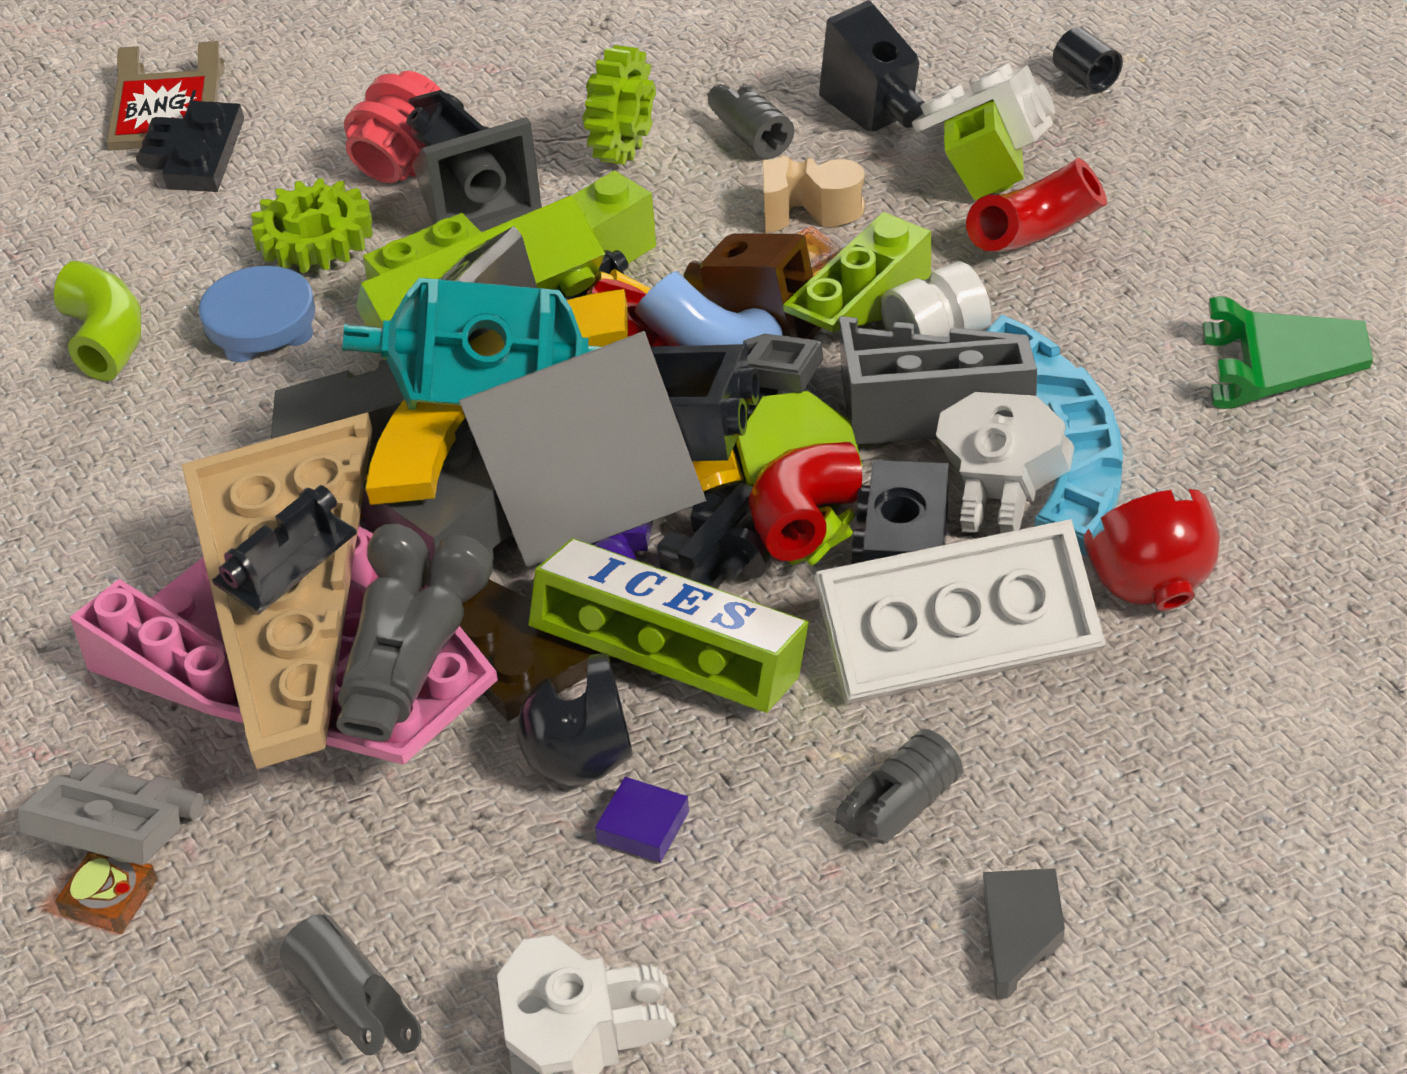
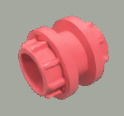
M402 71L398 75L394 73L383 74L375 78L366 90L365 101L357 103L344 120L345 134L348 139L346 141V152L352 162L366 175L383 183H395L398 180L405 181L409 175L416 177L412 164L421 149L426 146L410 133L411 127L406 123V120L415 108L408 101L412 97L441 90L440 87L426 76L414 71Z

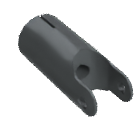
M312 915L290 930L282 942L280 959L345 1036H348L362 1053L370 1056L379 1053L385 1041V1034L401 1052L410 1053L419 1046L422 1031L416 1017L404 1005L395 989L330 915ZM408 1028H410L411 1030V1037L409 1040L406 1036ZM368 1030L371 1032L370 1042H368L366 1039V1033Z

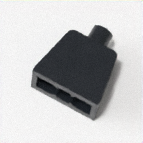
M870 0L827 19L819 95L866 131L875 132L896 121L905 128H912V122L923 114L920 105L926 103L915 93L920 62L914 50Z

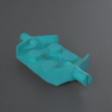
M418 278L405 294L391 320L383 321V328L347 325L344 323L342 351L381 353V357H387V363L408 408L416 410L417 402L461 406L460 399L598 349L600 346H588L589 338L582 337L572 308L560 290ZM477 329H492L502 337L504 348L494 356L479 355L469 345V335Z

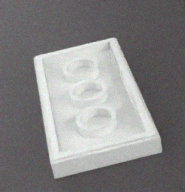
M1072 519L816 571L814 576L845 704L1100 651L1106 646Z

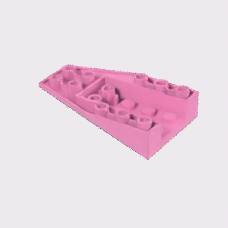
M358 526L326 745L404 765L498 680L497 673L459 626L454 636L437 656L418 697L411 706V713L408 719L395 724L391 737L388 740L375 741L353 737L342 733L337 728L336 722L342 710L338 704V694L343 685L347 661L359 626L363 598L367 587L375 579L379 578L367 558V546L373 533ZM204 557L152 598L118 579L70 617L88 671L206 714L243 723Z

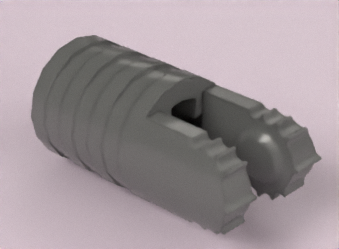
M714 85L707 93L708 105L715 115L759 157L765 159L775 158L790 146L795 130L793 122L761 93L750 87V85L740 86L737 93L730 89V86Z
M930 729L919 730L896 753L892 754L881 766L876 768L860 783L850 795H847L841 801L839 807L836 808L835 823L840 824L847 832L853 834L857 832L862 834V831L865 829V834L871 836L874 842L883 845L888 843L962 776L963 765L959 755L940 734Z

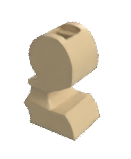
M785 155L776 159L763 160L765 233L780 231L788 226L789 212L793 207H804L821 227H838V225L858 220L865 211V200L862 196V186L865 181L863 167L847 159H833L821 165H817L813 158H808L804 162H795Z

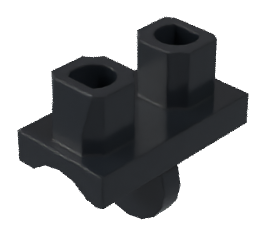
M740 483L727 498L705 492L706 501L693 505L690 515L692 529L695 534L689 536L670 530L658 543L657 553L660 568L716 589L726 578L734 580L739 574L753 579L761 577L771 566L772 556L754 526L749 507V495L753 487Z

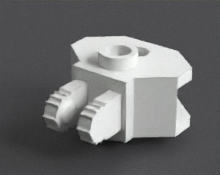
M974 392L940 412L936 437L948 460L960 471L966 483L960 513L962 531L980 532L984 521L987 499L1001 500V508L998 513L1000 534L1020 530L1025 502H1034L1036 490L1070 471L1074 445L1064 435L1065 423L1037 396ZM1001 410H1007L1013 414V417H1005L996 413Z
M553 934L523 939L497 974L506 1047L509 1049L512 1074H599L604 1066L619 1064L618 1050L647 1046L648 1043L656 1044L659 1041L664 1042V1039L671 1037L673 1029L676 1028L674 1014L666 1008V1005L661 1006L659 1003L656 1005L649 1004L651 1002L656 1003L660 998L663 999L666 989L669 988L666 974H663L659 966L654 967L650 964L649 966L641 965L638 968L631 966L605 971L603 957L587 960Z

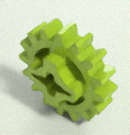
M613 45V49L606 48L604 50V60L597 59L595 63L597 74L592 73L586 84V110L582 118L584 129L590 130L587 147H592V157L600 159L602 162L625 165L626 160L633 161L635 148H642V136L648 135L653 124L651 114L656 87L653 80H648L652 66L649 63H645L647 54L646 52L639 51V48Z
M318 178L314 185L306 187L301 180L296 181L294 185L295 190L275 189L276 199H261L259 201L261 211L251 214L253 223L251 230L257 251L262 252L263 260L267 263L277 259L278 266L289 268L294 263L299 265L301 273H306L311 264H319L323 270L330 269V261L333 259L345 263L349 262V250L363 251L366 248L364 239L373 236L372 217L368 199H362L360 189L358 188L346 191L344 181H338L331 187L324 183L323 178Z

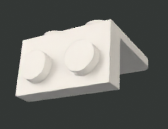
M1008 62L980 75L979 79L969 83L971 90L965 93L961 84H958L931 97L932 100L920 105L923 114L912 122L915 131L919 132L993 99L1016 150L1035 142L1053 124L1050 115L1055 113V108L1044 84L1036 85L1028 65L1013 71Z

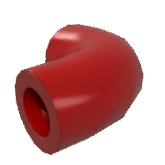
M835 442L789 449L761 468L749 495V507L755 529L771 556L781 561H794L813 553L821 545L827 533V523L818 507L853 504L857 500L858 489L862 487V465L856 447L851 442Z

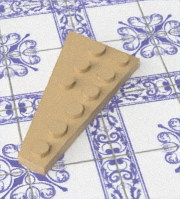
M368 412L181 464L249 750L256 769L326 748L357 534L259 615L215 586L212 579L220 574L218 568L225 562L224 554L229 549L237 548L264 525L274 530L278 526L275 516L299 497V493L305 488L314 490L319 485L328 488L337 500V506L331 510L332 514L354 527L358 533L373 432Z

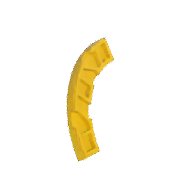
M624 289L566 300L572 308L582 337L589 338L588 346L603 347L628 337L627 302ZM492 329L468 342L472 350L483 356H494L504 348L502 337ZM405 399L402 401L379 438L370 463L366 484L370 505L435 498L437 482L443 462L456 440L454 432L466 418L460 405L417 402L416 410L408 408Z

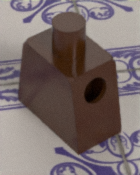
M733 233L726 236L703 261H691L685 269L683 277L709 301L734 313L752 308L765 310L775 317L781 326L783 336L812 340L821 329L817 325L784 312L783 304L813 277L806 238L803 234Z

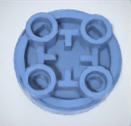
M254 266L234 271L214 282L205 291L199 303V315L205 335L215 345L223 348L225 357L233 362H246L253 359L259 352L274 350L284 345H302L310 340L313 335L311 323L314 319L316 308L311 286L302 275L284 267Z

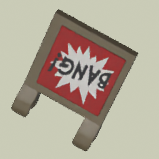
M219 41L198 43V70L145 74L143 63H139L140 50L138 46L118 48V77L106 142L108 150L140 149L152 118H184L190 101L217 102L220 77L224 74L225 70L224 60L219 57Z

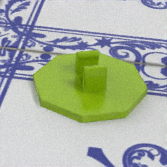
M809 391L763 396L747 419L745 435L738 436L736 440L747 485L751 487L754 486L761 468L789 449L820 443L851 442L859 454L850 420ZM840 505L821 506L818 507V509L824 507H831V509H836Z

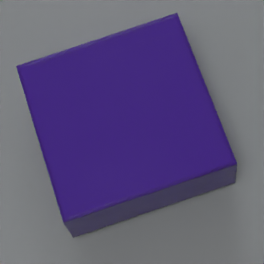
M624 777L595 826L597 843L661 863L689 813L688 796Z

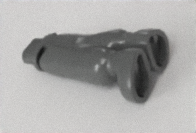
M385 524L377 528L373 533L367 546V558L379 578L375 579L366 589L359 626L347 661L343 685L338 694V704L342 710L336 725L342 733L353 737L386 741L391 737L395 724L408 719L411 713V706L418 697L437 656L460 626L464 616L463 603L470 600L487 586L494 565L492 555L484 545L474 538L465 535H449L440 540L430 567L428 548L423 538L411 528L399 524ZM430 575V586L424 589Z

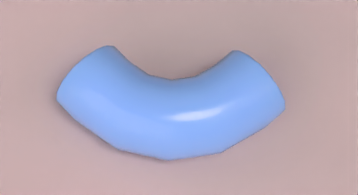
M678 271L670 273L659 281L641 299L634 310L637 316L670 346L743 344L744 340L762 334L783 336L781 326L775 317L767 311L758 308L746 309L739 313L725 310L705 298Z

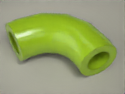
M70 261L59 272L53 293L55 306L60 313L84 321L82 327L70 339L68 352L73 362L81 371L98 381L108 382L115 379L124 369L141 340V306L125 282L119 277L86 262Z

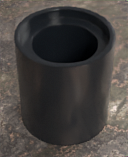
M1075 27L1067 31L1059 39L1053 51L1055 67L1092 93H1101L1110 88L1119 77L1123 66L1122 55L1117 50L1082 27Z

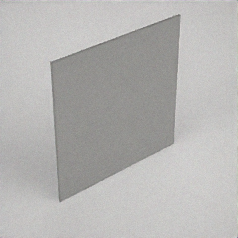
M645 331L459 400L526 567L545 561L571 538L592 544L706 501Z

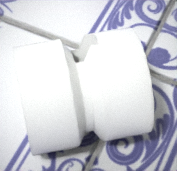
M957 261L932 271L928 279L921 280L916 278L884 291L881 298V313L886 331H893L895 322L914 324V334L949 337L951 327L986 331L991 324V307L985 287L977 273L962 261Z

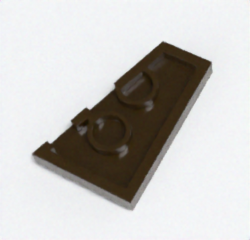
M489 579L487 586L470 600L463 603L464 616L460 627L496 670L498 680L483 695L509 722L519 716L521 706L530 692L550 676L558 694L587 678L590 655L604 653L529 626L532 600ZM608 655L611 664L618 660V658Z

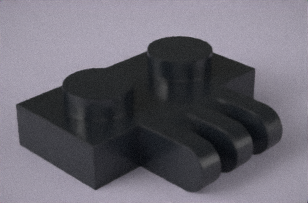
M190 101L184 118H152L148 126V132L142 141V147L136 156L137 163L148 169H163L162 175L167 189L218 192L244 122L241 104Z

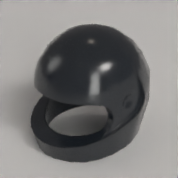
M607 653L589 656L587 686L581 697L575 700L559 698L549 676L530 692L521 706L517 720V736L520 750L528 764L549 781L563 785H584L605 777L633 756L618 688Z

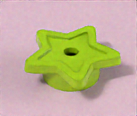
M831 507L819 509L827 523V533L823 542L808 556L788 562L791 565L806 561L810 566H813L830 548L849 538L853 534L849 524L855 517L852 509L846 510L839 516L835 514Z

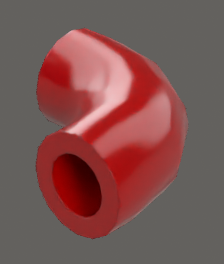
M1078 157L1059 170L1022 189L1007 194L987 195L979 198L971 206L967 214L966 230L975 246L984 251L1003 252L1015 250L1041 241L1091 215L1107 205V197L1096 174L1084 160Z

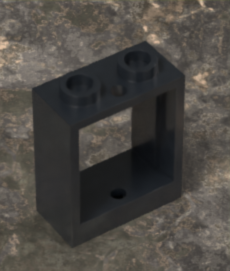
M745 344L651 347L691 460L728 461L738 436H744L746 433L747 413L750 406L757 405L759 400V375L756 367H748Z

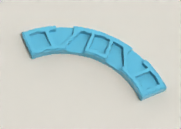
M1001 314L986 331L1028 335L1037 367L1036 396L1064 421L1066 426L1064 435L1074 445L1071 469L1056 478L1054 488L1047 502L1035 517L1034 527L1072 519L1080 552L1088 557L1084 546V534L1090 529L1093 536L1096 537L1097 534L1104 530L1100 517L1117 507L1120 496L1123 450L1121 434L1114 412L1103 391L1091 375L1081 366L1076 368L1069 360L1060 354V346L1027 325Z

